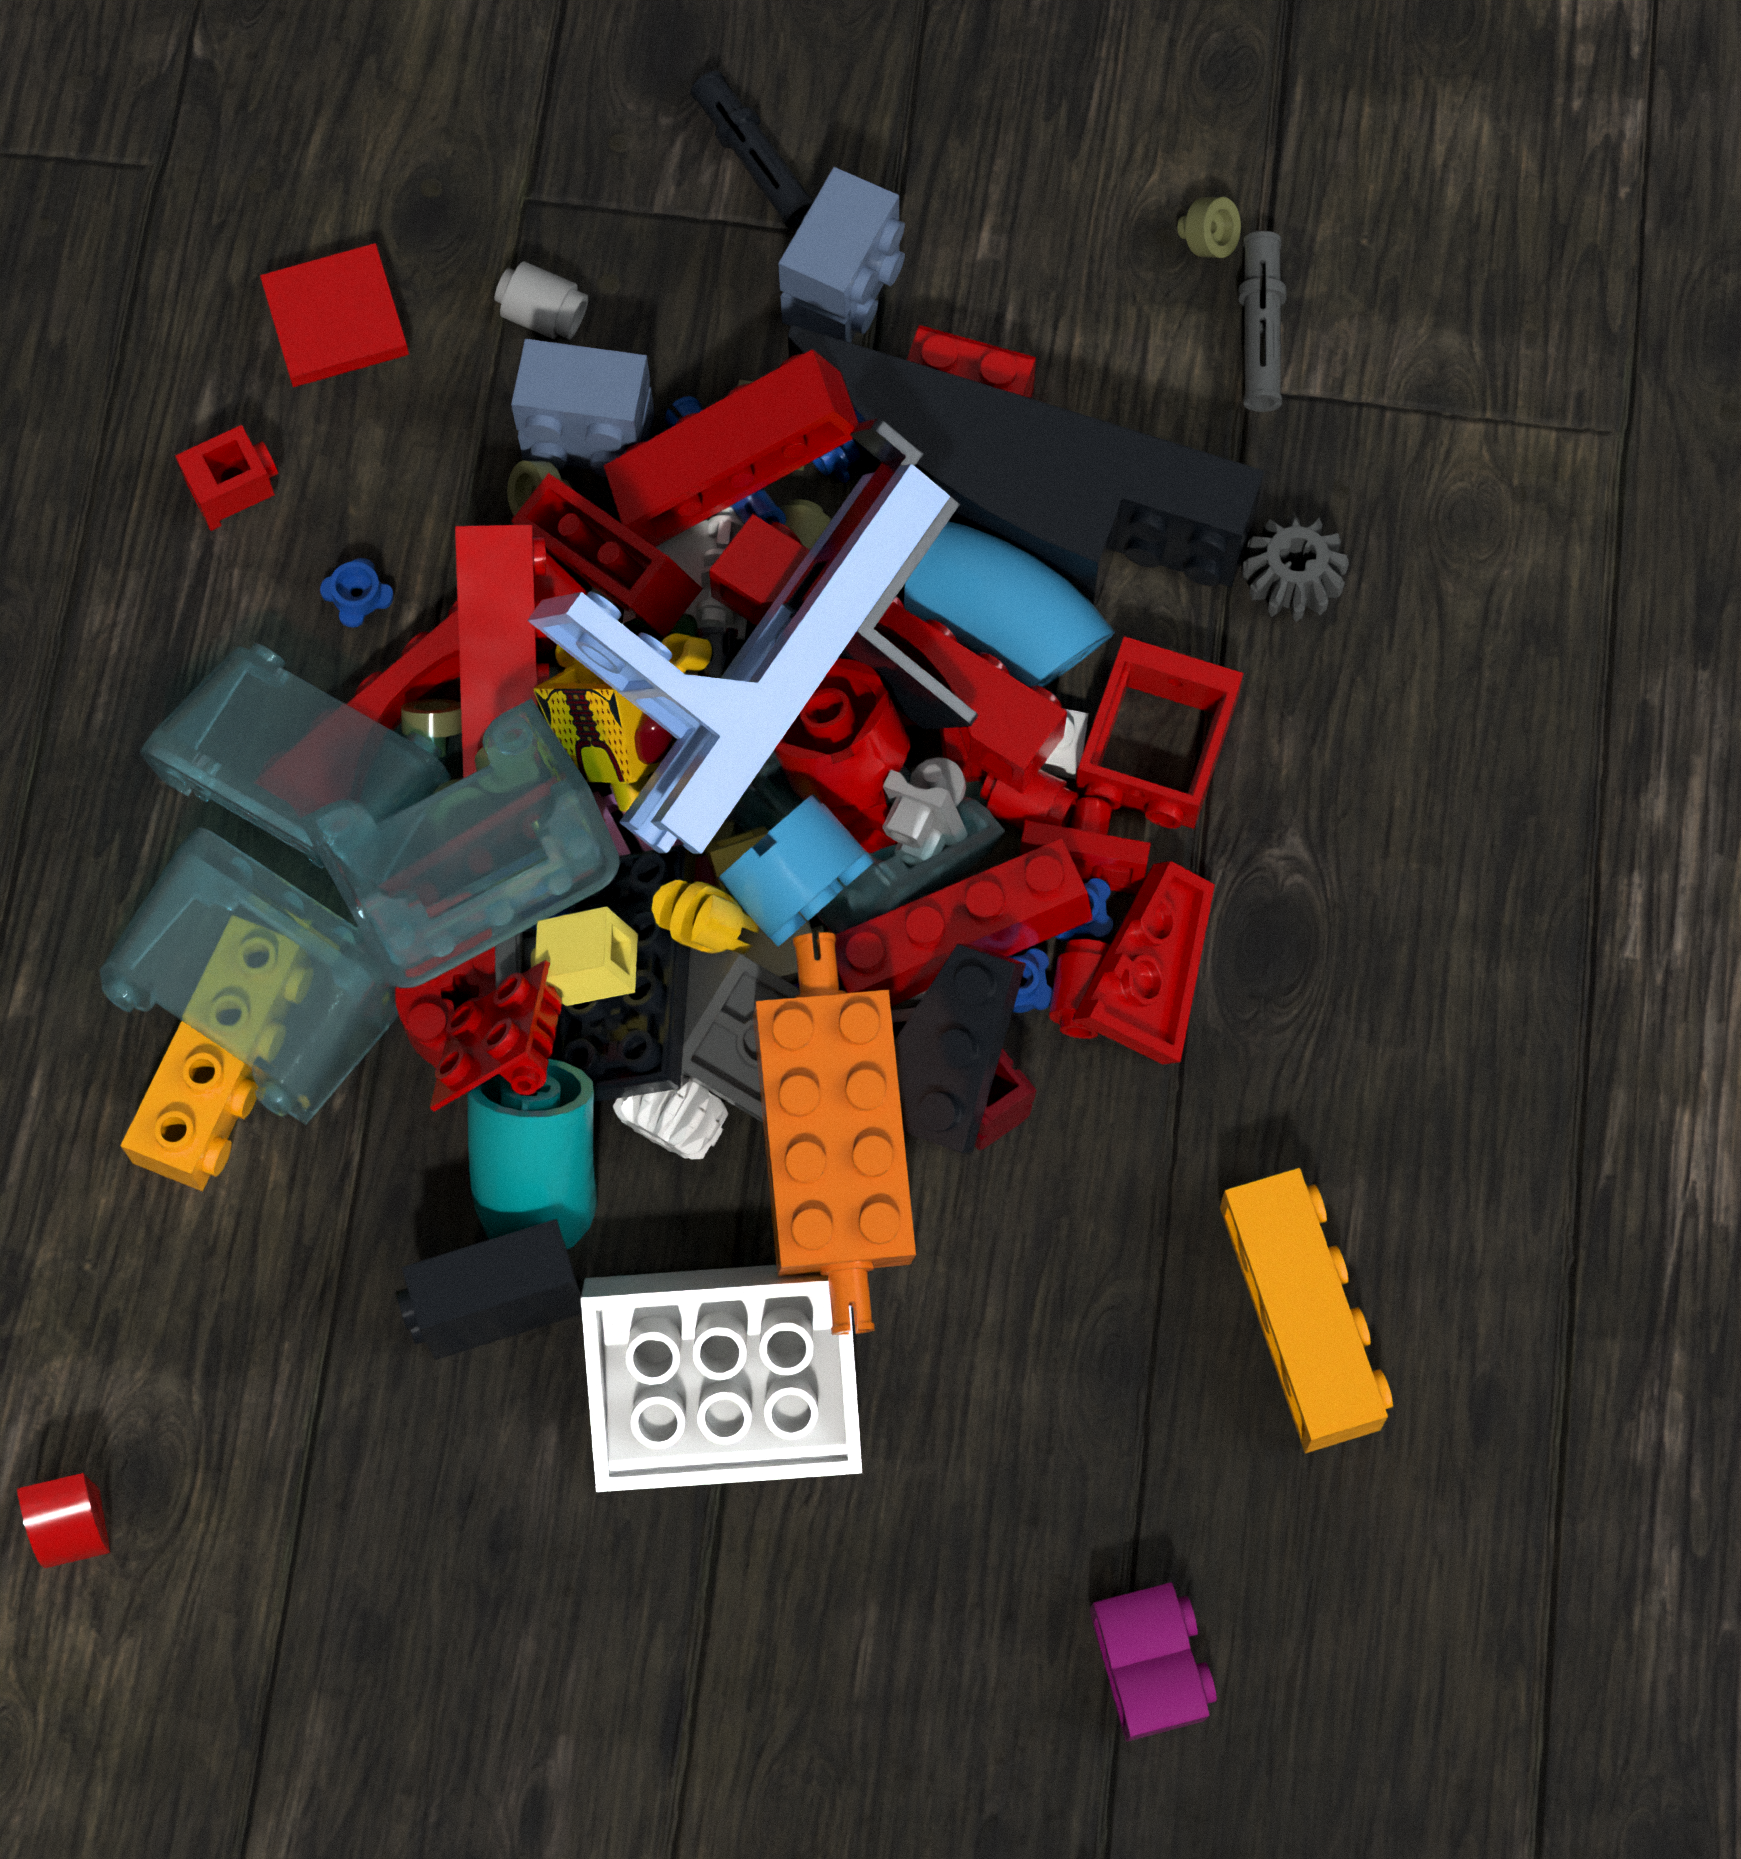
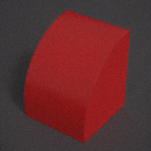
M84 1473L17 1488L28 1539L35 1557L42 1567L49 1568L110 1553L100 1489Z

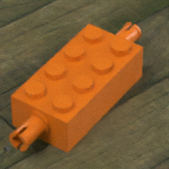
M828 932L818 933L819 939L816 941L818 960H815L812 933L793 938L800 994L794 998L756 1001L753 1013L778 1277L821 1273L823 1276H828L832 1317L831 1334L849 1335V1331H851L849 1306L853 1308L855 1334L875 1331V1324L872 1321L868 1272L874 1270V1268L910 1265L916 1256L889 990L846 993L839 990L835 951L836 935Z

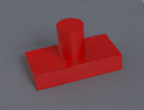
M1085 797L1077 800L1075 803L1070 828L1025 820L1019 856L1062 838L1084 884H1087L1092 878H1099L1104 880L1112 891L1137 895L1144 883L1151 843L1108 835L1112 807L1104 800Z

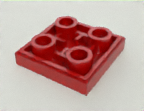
M376 243L260 275L293 387L409 355Z

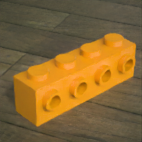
M232 917L120 1145L133 1164L202 1192L210 1175L217 1177L222 1172L231 1152L232 1143L228 1138L238 1117L245 1119L250 1114L259 1093V1083L256 1082L265 1061H274L283 1046L287 1031L283 1023L293 1003L300 1005L310 990L314 971L310 969L312 964L301 943Z
M1297 1168L1225 1190L1220 1210L1305 1454L1380 1431L1388 1418L1386 1409L1393 1407L1390 1388L1382 1370L1372 1371L1364 1350V1347L1371 1343L1367 1323L1359 1307L1350 1309L1342 1288L1343 1284L1348 1283L1347 1268L1338 1246H1327L1320 1226L1321 1223L1327 1221V1217L1317 1186L1315 1184L1306 1186L1301 1169Z

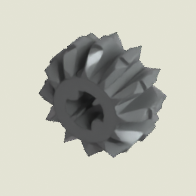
M1293 512L1287 518L1285 529L1269 519L1263 526L1262 537L1253 536L1247 544L1246 554H1248L1249 558L1243 562L1242 576L1244 580L1253 582L1249 590L1252 601L1270 598L1268 612L1271 617L1279 613L1282 607L1290 608L1291 616L1297 622L1303 618L1305 606L1321 615L1327 610L1328 598L1337 599L1343 591L1345 582L1341 576L1347 572L1348 558L1347 555L1338 553L1341 545L1339 533L1320 536L1323 525L1320 518L1312 521L1308 528L1302 527L1298 517ZM1291 564L1300 565L1299 571L1291 570Z

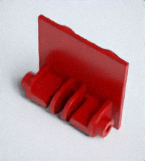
M547 960L540 962L522 974L519 972L511 974L496 990L476 1002L467 1001L453 1012L446 1025L448 1034L442 1058L435 1070V1077L437 1079L430 1103L431 1110L435 1112L498 1074L511 1083L512 1089L521 1095H531L545 1084L549 1062L547 1059L553 1051L556 1025L562 1009V1001L556 989L546 985L550 966Z

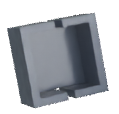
M833 167L778 263L780 291H783L780 296L782 323L801 327L851 343L856 332L866 333L877 311L878 301L875 299L883 284L893 285L901 271L905 258V253L899 251V243L903 236L905 223L899 221L898 194Z
M525 339L511 403L516 430H519L518 439L523 460L548 461L557 470L563 469L565 466L590 469L595 474L607 478L603 465L623 455L630 446L648 441L650 438L654 417L652 390L649 387L650 375L647 355Z

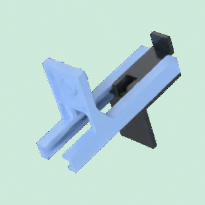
M876 418L858 423L850 434L882 463L874 473L865 474L861 477L721 678L687 675L681 672L669 662L673 655L665 645L646 633L641 632L636 636L618 621L622 615L618 608L601 595L591 591L587 595L579 592L543 599L527 620L677 738V741L619 822L658 853H668L678 838L691 853L702 854L837 659L857 660L872 667L886 686L894 706L923 729L971 727L977 719L978 714L874 629L960 505L915 467L923 454L883 420Z

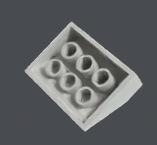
M777 1265L585 1278L581 1295L596 1492L862 1473L851 1306H849L851 1323L849 1335H832L828 1276L816 1273L778 1277Z

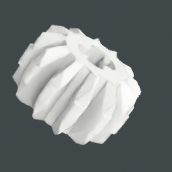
M682 1074L680 1089L618 1098L613 1105V1109L622 1123L630 1126L635 1132L645 1136L651 1142L664 1147L669 1152H674L683 1158L691 1160L703 1159L710 1146L714 1147L724 1130L721 1127L729 1114L719 1097Z

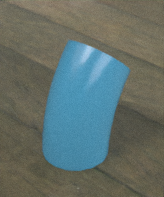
M947 522L905 583V610L924 622L927 619H932L943 624L954 634L959 644L975 654L985 652L994 656L1006 666L1010 676L1028 687L1032 685L1046 687L1088 657L1115 633L1087 598L1067 579L1037 557L1003 539L953 522Z

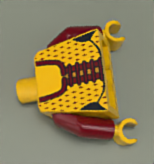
M674 633L662 641V644L673 655L669 662L684 674L686 670L693 672L701 671L710 662L712 647L706 639ZM557 644L555 650L556 660L561 667H565L564 671L533 688L537 701L547 720V729L556 740L568 769L573 767L581 782L610 783L619 810L627 812L648 782V775L658 768L674 745L673 735Z

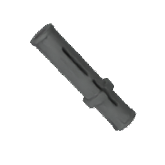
M1256 231L1249 233L1243 239V247L1245 249L1244 282L1240 284L1238 289V300L1244 306V407L1256 412H1268L1276 410L1282 405V395L1280 394L1282 350L1281 305L1287 299V288L1280 281L1281 236L1270 231ZM1260 277L1265 278V309L1260 308ZM1261 333L1265 334L1264 367L1260 366Z

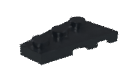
M971 944L956 945L894 1041L903 1132L959 1153L973 1152L1026 963Z

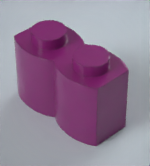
M1170 1582L1097 1601L1090 1607L1091 1619L1126 1742L1200 1723L1210 1716L1207 1704L1217 1701L1216 1690L1208 1664L1206 1662L1196 1664L1190 1648L1188 1637L1198 1635L1194 1611L1187 1595L1177 1598L1173 1584Z

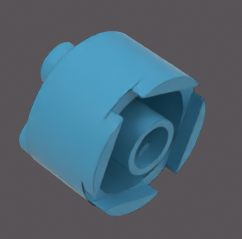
M812 794L773 827L758 843L736 860L718 879L726 887L727 892L737 900L743 910L767 937L779 947L806 923L798 912L809 921L844 889L837 881V877L845 886H848L875 861L828 807Z

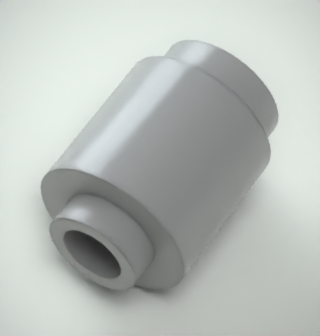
M525 261L521 262L516 270L507 268L504 271L494 296V300L501 304L500 316L553 340L558 335L569 340L572 339L582 322L588 305V295L577 291L576 283Z

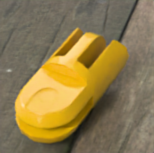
M674 880L661 886L653 896L652 912L658 926L669 930L671 937L675 941L695 950L714 954L728 949L745 954L749 952L753 945L738 938L742 927L759 933V926L749 915L742 912V908L737 900L727 891L700 881L690 884L682 880Z

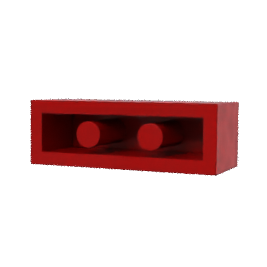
M550 473L545 476L511 520L513 524H532L533 537H545L546 552L552 558L664 638L703 589L669 556Z

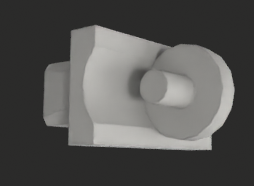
M940 757L927 759L919 764L911 775L910 783H907L902 773L890 770L883 788L892 807L882 828L887 836L898 842L894 850L898 859L927 871H932L944 845L961 850L968 835L956 808L964 798L966 791L964 774L956 763Z

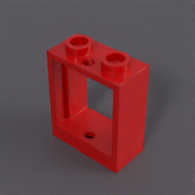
M1124 636L1078 766L1075 792L1084 794L1085 797L1104 800L1112 807V810L1119 809L1122 806L1144 813L1149 821L1162 827L1179 828L1183 825L1195 829L1239 698L1244 673ZM1128 687L1214 714L1188 794L1101 767Z

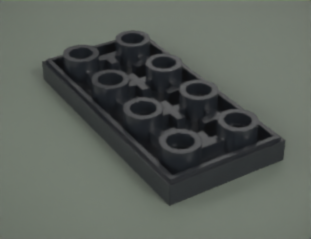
M684 844L672 846L668 853H658L655 850L573 864L569 914L607 906L638 933L635 993L565 1006L562 1003L557 1061H562L581 1069L593 1081L594 1102L676 1090L681 1087L690 947L675 941L671 937L669 930L658 926L652 912L653 896L660 887L669 882L682 880L690 884L694 883L696 854L687 850L683 846Z

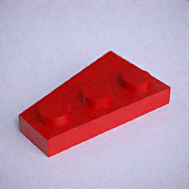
M1172 861L1153 864L1072 1020L1162 1065L1181 1062L1215 884Z

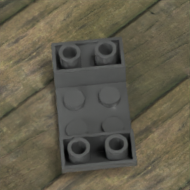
M690 948L681 1074L691 1078L695 1083L707 1088L710 1092L763 1123L753 1023L755 1002L794 998L800 994L799 988L735 951L726 949L723 952L710 954Z

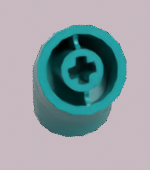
M547 1059L549 1062L546 1082L531 1095L516 1093L512 1089L511 1083L500 1074L467 1092L471 1191L477 1217L489 1239L557 1219L566 1249L575 1246L590 1229L598 1207L593 1166V1081L579 1068L562 1061Z

